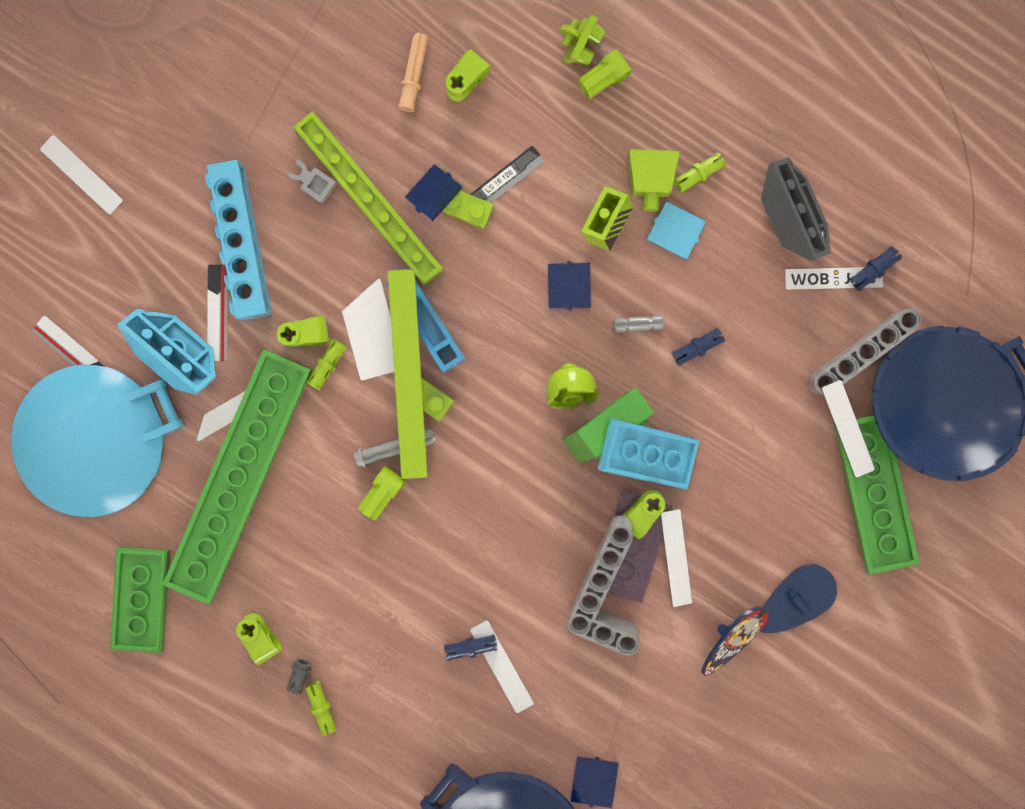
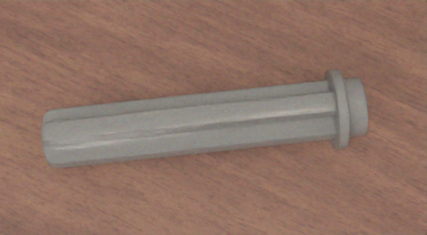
M431 429L425 431V445L427 446L435 443V436ZM399 439L366 450L359 448L358 452L354 453L357 466L367 468V464L399 455Z

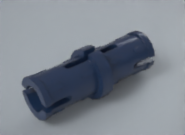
M891 246L875 260H869L865 268L850 278L851 283L856 282L853 284V287L861 291L874 279L883 277L887 269L902 259L901 254L896 256L899 251Z
M715 328L700 338L695 337L691 339V343L671 352L673 358H676L675 362L680 367L697 356L702 357L706 355V351L724 343V337L719 336L722 334L721 331Z
M495 634L477 639L470 637L464 642L444 645L447 661L467 656L475 658L476 654L498 651L497 642L494 643L496 640Z

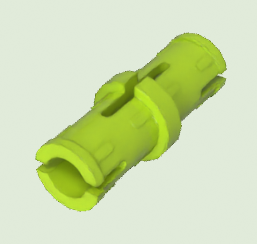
M717 152L702 163H695L689 171L674 179L675 187L678 188L680 186L678 191L682 194L699 182L704 183L707 181L708 176L726 167L724 158L719 160L718 158L721 157V154Z
M332 339L326 352L322 357L318 358V364L306 383L317 390H321L328 376L336 370L337 367L335 366L347 347L339 341Z
M315 681L314 685L312 683L306 685L304 688L307 691L312 706L310 711L316 717L321 736H326L328 731L329 734L335 732L337 728L329 710L331 705L329 701L326 702L321 682Z

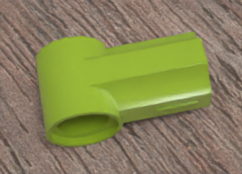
M615 49L602 58L599 65L580 77L578 84L585 96L592 99L610 85H617L632 73V69L619 50Z
M384 466L373 481V487L365 496L358 509L365 516L376 521L390 500L394 499L401 490L406 480L401 479L399 475Z

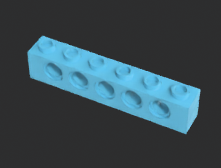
M238 160L207 165L208 174H205L207 187L212 191L213 199H210V207L212 213L216 215L218 223L215 225V233L218 240H221L222 250H220L219 254L221 262L226 266L227 271L224 281L227 290H230L232 298L229 301L230 312L233 316L235 315V319L242 321L270 316L272 311L245 167ZM231 185L233 187L232 193L224 197V189ZM237 211L236 220L229 222V213ZM236 236H241V245L234 248L233 239ZM241 261H246V270L243 273H239L237 270L238 264ZM250 286L252 293L250 297L244 299L242 290L244 287Z

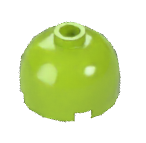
M572 363L562 365L561 369L555 371L549 377L546 385L547 404L551 403V406L557 409L578 408L577 403L583 401L586 402V405L597 401L599 397L596 381L588 370L576 367Z

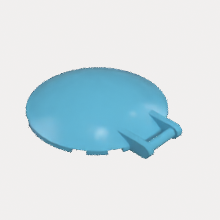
M77 365L58 370L39 381L21 402L16 412L11 432V448L14 463L26 487L36 498L50 508L77 517H97L111 514L136 501L144 494L146 488L153 478L156 477L163 459L161 458L163 443H165L164 435L185 426L182 419L178 418L166 391L167 384L165 380L161 379L142 387L128 378L126 374L117 370L97 365ZM156 392L169 424L164 425L151 394Z

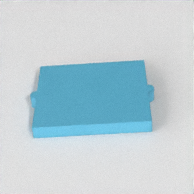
M666 201L658 218H655L653 221L655 224L647 240L687 260L694 245L699 242L698 237L706 221Z

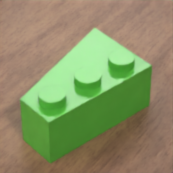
M634 388L608 405L591 420L586 421L575 432L564 437L562 441L579 464L593 458L600 460L610 418L645 426L649 423L647 418L654 412L637 388Z

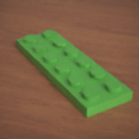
M874 415L856 418L875 468L874 471L859 477H855L836 424L833 423L866 573L871 575L920 564L898 460L882 439L875 423Z

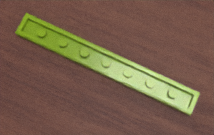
M313 111L293 127L410 269H414L416 277L424 286L444 270Z
M414 269L389 270L388 285L401 479L426 478L427 461Z

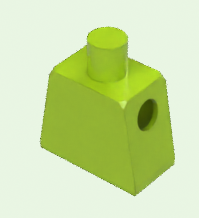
M629 150L627 163L632 196L643 197L644 211H658L659 197L665 198L671 194L679 151Z

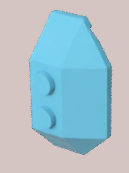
M136 309L117 324L118 329L134 354L174 389L197 395L215 379L213 348L175 315L145 312V310Z

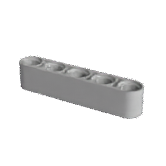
M912 308L894 312L815 371L808 379L809 390L814 394H824L823 390L818 386V380L821 376L826 378L827 385L839 380L844 385L915 332L921 326V314ZM903 315L909 318L908 327L902 324ZM883 330L889 335L886 343L881 339V332ZM863 345L868 349V356L865 359L860 355V348ZM841 361L846 362L848 366L845 374H842L839 370Z

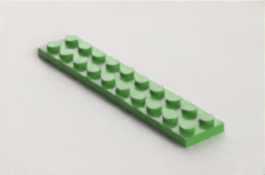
M263 349L162 585L208 605L213 603L312 369Z

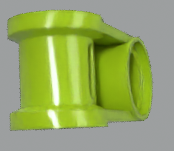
M469 49L446 77L447 96L455 102L466 99L472 90L487 76L491 65L473 50ZM453 84L456 86L462 84V88L456 87L455 89H453Z
M318 316L284 323L277 330L278 341L290 348L329 343L326 317ZM289 330L296 333L295 336H292V341L285 338V335L289 334Z
M646 490L623 515L632 521L633 535L639 540L650 530L653 523L665 509V500L657 490ZM649 498L651 500L657 498L658 506L651 505L649 507L647 500Z
M247 614L238 623L236 628L237 636L257 665L263 664L282 651L278 638L271 632L259 614ZM253 624L255 627L254 630H248L246 628L247 625L250 626Z

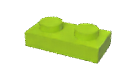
M446 185L437 206L438 211L481 229H485L494 208V204Z
M421 377L423 411L440 422L454 403V400Z

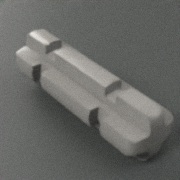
M661 315L652 316V318H649V316L630 317L627 320L625 318H616L613 321V328L616 333L625 332V330H628V332L648 331L650 328L652 330H661L664 328V318Z

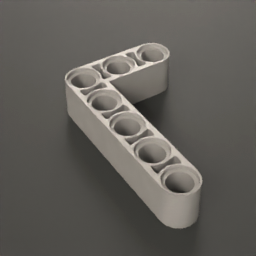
M620 515L611 520L569 612L568 628L577 636L628 656L635 654L639 650V629L631 622L600 610L633 539L632 521L628 517ZM618 528H624L628 532L620 535L617 534L615 530ZM614 551L617 555L609 557L605 555V552ZM603 573L606 577L600 579L595 577V574ZM593 595L596 599L588 600L585 596ZM576 617H583V618H585L586 620H584V621H578V620H576L575 618H576ZM600 627H607V628H609V630H607V631H602V630H600L599 628H600ZM631 637L633 639L630 641H626L622 638Z

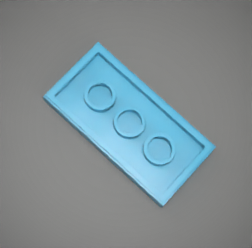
M610 418L598 470L688 490L700 440Z

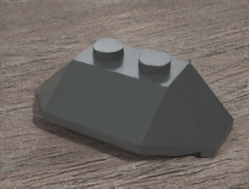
M789 157L769 164L761 201L781 246L809 261H814L830 254L829 227L808 179L799 168L793 165V161Z

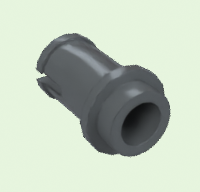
M297 659L292 664L293 671L286 686L287 691L290 692L293 688V694L302 693L306 677L312 671L309 661Z

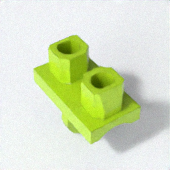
M593 14L588 19L583 18L581 23L573 19L570 26L565 24L561 26L559 32L564 36L561 44L568 47L563 61L567 64L573 62L582 66L590 64L594 52L584 46L587 40L595 45L599 44L605 34V30L596 24L598 18Z

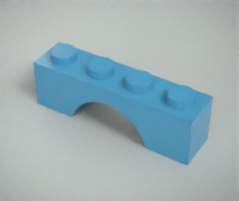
M415 281L418 333L442 372L446 373L465 361L466 358Z

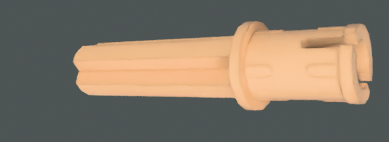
M416 33L413 36L405 79L401 81L402 93L398 108L405 112H414L416 96L421 89L419 81L428 41L427 36L421 33Z

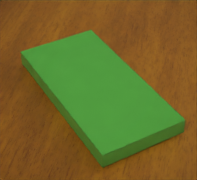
M134 547L116 548L110 649L156 653L164 651L168 587L162 584L169 570L170 550Z

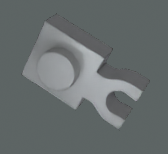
M297 160L295 164L302 168L301 174L294 175L292 172H289L287 176L295 182H303L300 189L321 204H324L336 187L337 182L315 167L309 172L307 166L300 160Z

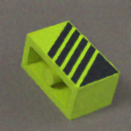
M607 186L604 187L581 230L587 243L608 252L611 251L633 209L627 194Z

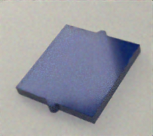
M434 164L408 192L405 198L415 206V210L418 213L422 212L430 220L434 221L463 187L452 178L449 172L445 173Z
M567 261L566 263L548 264L549 309L567 308L568 311H571L572 308H591L590 263H571V261Z
M577 756L570 802L588 804L589 807L595 805L612 808L619 763L600 760L599 757L593 759Z

